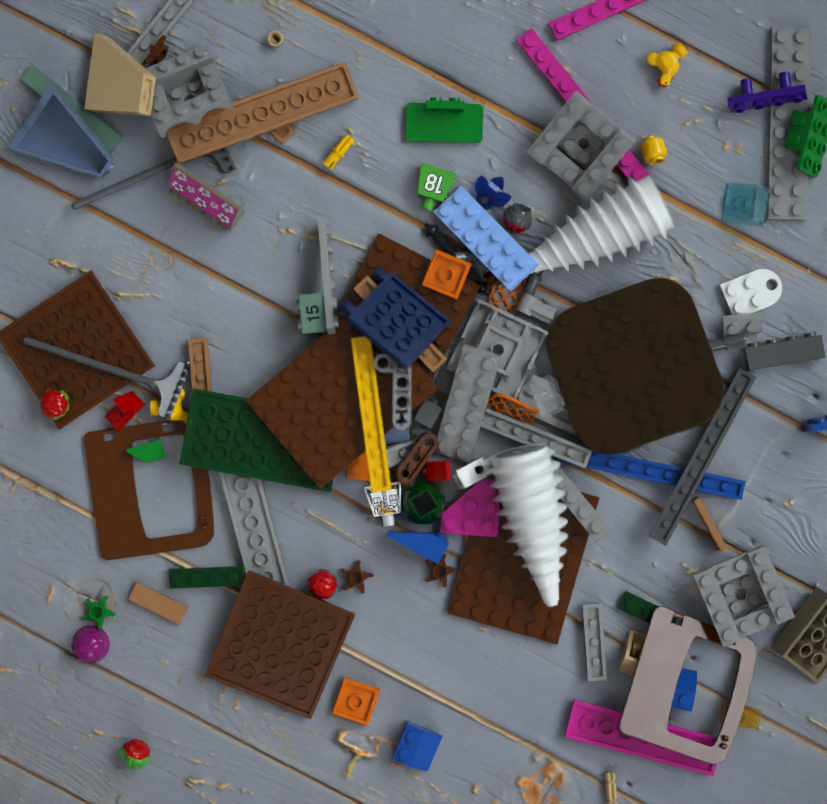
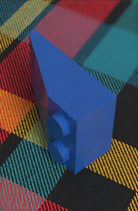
M389 530L387 534L388 537L437 564L449 545L447 536L439 531L435 534L425 531Z

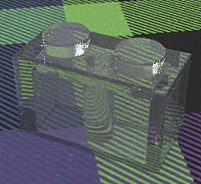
M547 375L528 383L541 419L564 411L565 401L562 395L558 396L556 389L559 386L555 377L552 378L551 375Z

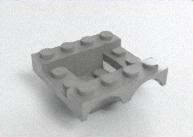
M208 43L145 68L156 77L151 112L161 138L165 137L170 127L178 123L189 122L194 125L200 123L202 117L215 108L234 109Z
M576 91L526 153L538 163H543L571 186L573 192L584 201H587L635 143L636 139ZM580 139H588L589 147L583 148L579 143ZM556 146H558L560 149H562L566 154H568V155H569L572 159H574L578 164H580L583 168H585L586 171H584L583 169H581L577 164H575V163H574L571 159H569L565 154H563L560 150H558V149L556 148Z
M479 299L446 369L456 373L464 344L492 352L494 345L499 344L503 347V353L501 354L492 391L508 395L517 400L538 352L548 335V331Z
M764 545L692 574L723 647L740 641L741 638L795 618ZM738 589L745 590L746 595L743 599L736 598L735 593Z

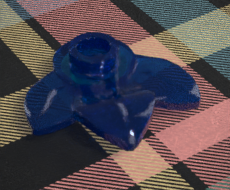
M480 176L475 183V190L477 192L475 200L485 210L490 209L492 206L503 207L510 201L511 195L502 192L504 188L503 177H495L487 181L485 177ZM483 197L488 198L489 202L487 204L482 203L481 199Z

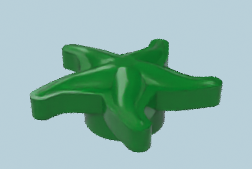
M104 596L98 603L91 602L87 598L85 601L89 608V613L83 616L82 619H94L98 623V629H101L104 617L109 615L115 616L113 611L106 608L105 603L108 597Z

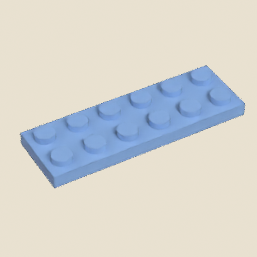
M462 186L434 211V214L510 292L539 266Z

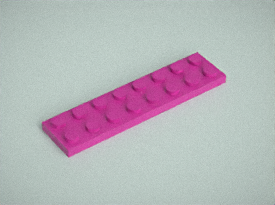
M574 699L564 735L566 738L714 776L717 764L706 763L622 733L618 727L622 711ZM671 724L667 725V730L670 733L709 747L714 744L717 737Z

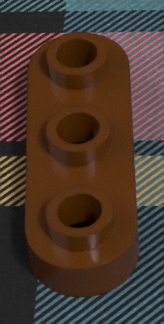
M426 432L418 437L395 470V477L399 482L408 484L415 479L437 448L438 440L434 434ZM425 439L429 440L428 445H424ZM415 454L418 455V459L416 461L413 460V456ZM403 470L407 471L405 476H402Z

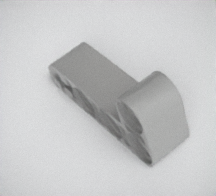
M379 354L374 360V366L380 373L393 374V425L398 431L403 432L411 426L412 365L407 370L401 369L387 354ZM381 359H386L389 362L388 366L384 369L378 367V362ZM399 379H406L408 385L405 388H399L397 386ZM400 398H405L408 401L407 405L403 408L397 406V401ZM396 411H408V414L404 413V420L407 421L404 427H400V424L397 423L401 419V414H396Z

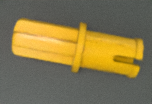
M346 134L335 148L332 147L333 150L322 163L332 170L342 157H345L344 154L353 144L354 139Z

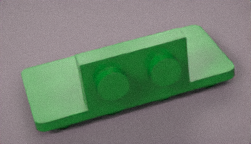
M815 95L811 113L793 112L784 147L787 150L801 151L797 170L817 178L822 169L823 155L827 149V99L821 95Z
M431 97L430 100H426V103L407 104V141L482 142L483 106L481 104H464V101H460V98H449V101H441L439 97Z

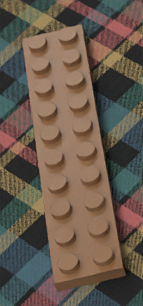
M343 62L233 102L232 106L234 109L232 110L224 107L211 110L202 117L201 122L194 125L189 122L178 123L170 127L166 134L176 160L180 165L359 99L347 65Z

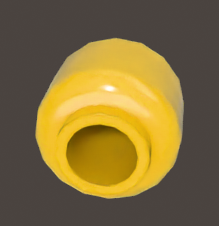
M655 135L646 137L645 141L640 145L644 161L650 163V165L663 163L665 161L664 158L668 154L664 140Z

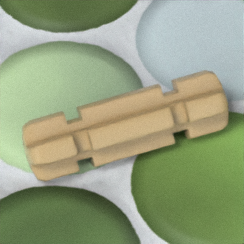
M612 771L605 772L607 804H617L616 782H614L616 777Z

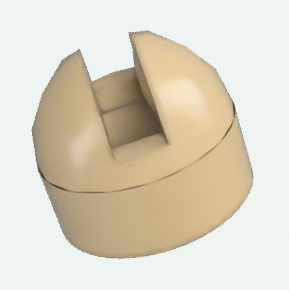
M272 31L268 35V42L272 46H280L284 41V36L280 31ZM274 34L280 39V42L273 37Z

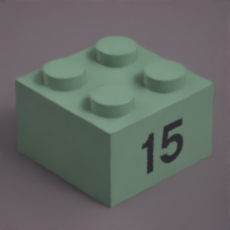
M324 294L299 295V299H296L297 311L301 313V319H298V330L302 331L304 335L326 333Z

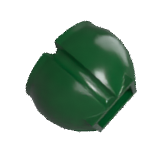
M429 481L416 482L414 487L410 486L405 491L402 507L403 511L408 513L407 517L412 522L420 525L431 524L434 519L438 520L444 513L446 505L445 496L440 493L441 489L436 484ZM428 491L437 507L420 516L411 500Z

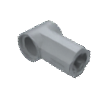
M523 292L515 310L550 324L557 309Z

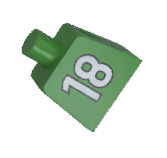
M422 163L417 192L418 196L424 197L421 208L432 211L435 201L443 203L457 174Z

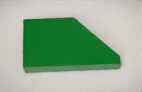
M160 439L126 449L127 453L146 463L166 458Z

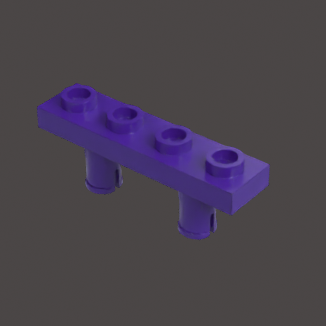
M784 71L779 73L780 89L753 93L751 79L745 78L740 81L742 95L727 98L728 106L731 113H742L745 110H760L767 106H781L789 102L800 103L808 99L805 84L792 86L790 72Z

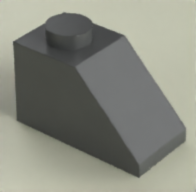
M432 398L429 401L425 400L414 420L431 429L442 410L439 407L441 403Z

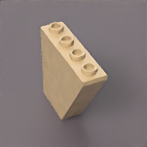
M94 33L84 110L106 114L151 116L156 77L110 37Z

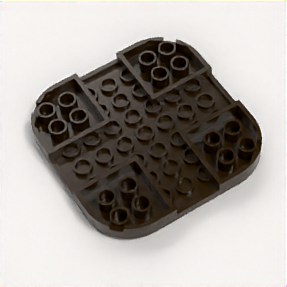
M663 278L648 279L571 307L558 315L548 330L546 338L547 354L573 428L581 442L595 452L604 455H619L674 434L691 430L712 419L721 405L724 394L723 381L696 306L687 290L674 281Z

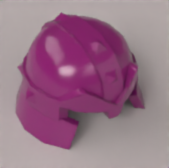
M94 625L83 626L77 630L71 643L76 659L85 663L101 661L109 652L110 647L109 637L106 632Z

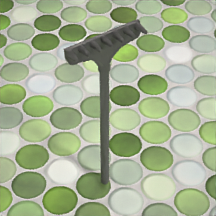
M227 147L204 155L215 159L226 173L236 170ZM176 157L75 201L71 207L76 210L167 170L177 162Z
M29 337L23 338L25 345L148 385V387L153 388L158 393L160 398L158 415L170 421L190 370L189 361L187 363L179 362L170 376L164 379L148 378Z

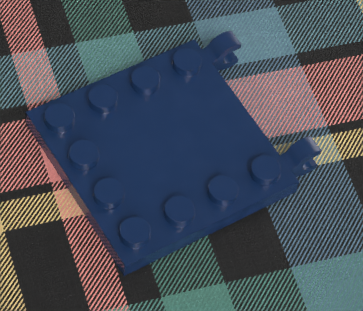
M377 267L370 278L374 282L381 284L357 308H354L349 301L345 300L340 305L341 307L338 309V312L342 316H348L346 321L402 368L407 370L443 332L451 320L394 273L391 272L388 275L382 268Z

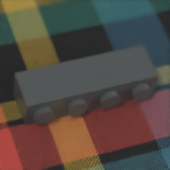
M816 332L804 334L805 338L797 339V335L785 337L786 341L778 342V339L766 340L767 344L759 345V342L747 344L748 348H743L746 370L751 371L826 358L822 335L816 336Z

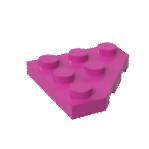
M483 478L445 510L441 518L440 533L498 537L500 515L496 513L501 509V502L492 500L499 495L498 488L488 487L496 479Z

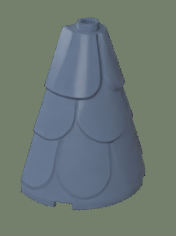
M51 84L9 145V148L16 152L68 166L69 169L102 177L105 172L109 174L115 165L112 163L114 158L96 134L89 130L78 113L72 109L61 93Z

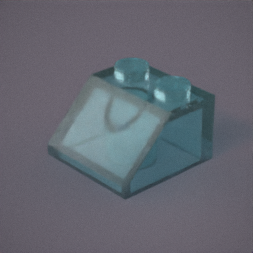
M726 183L721 221L751 226H766L771 188L758 184Z

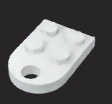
M758 269L719 285L731 315L754 313L769 307L778 301L782 293L780 278L773 271L767 269ZM769 279L776 282L774 290H769L766 287V282Z

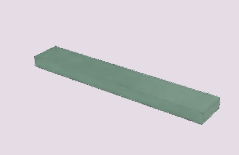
M32 65L21 78L22 81L41 96L50 84L57 89L72 109L78 113L89 130L96 134L110 153L121 141L122 137L92 112L84 110V106L36 66Z

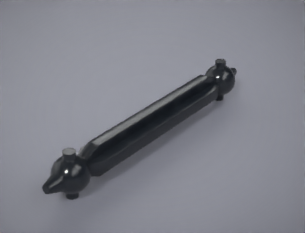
M424 224L426 228L425 236L433 237L435 244L443 252L453 255V252H458L443 234L437 232V225ZM471 266L467 279L481 285L478 294L485 293L490 295V291L485 289L487 282H482L481 276Z

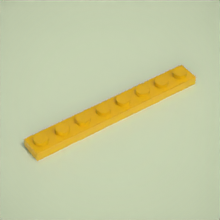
M366 337L351 338L372 493L391 491L372 342Z

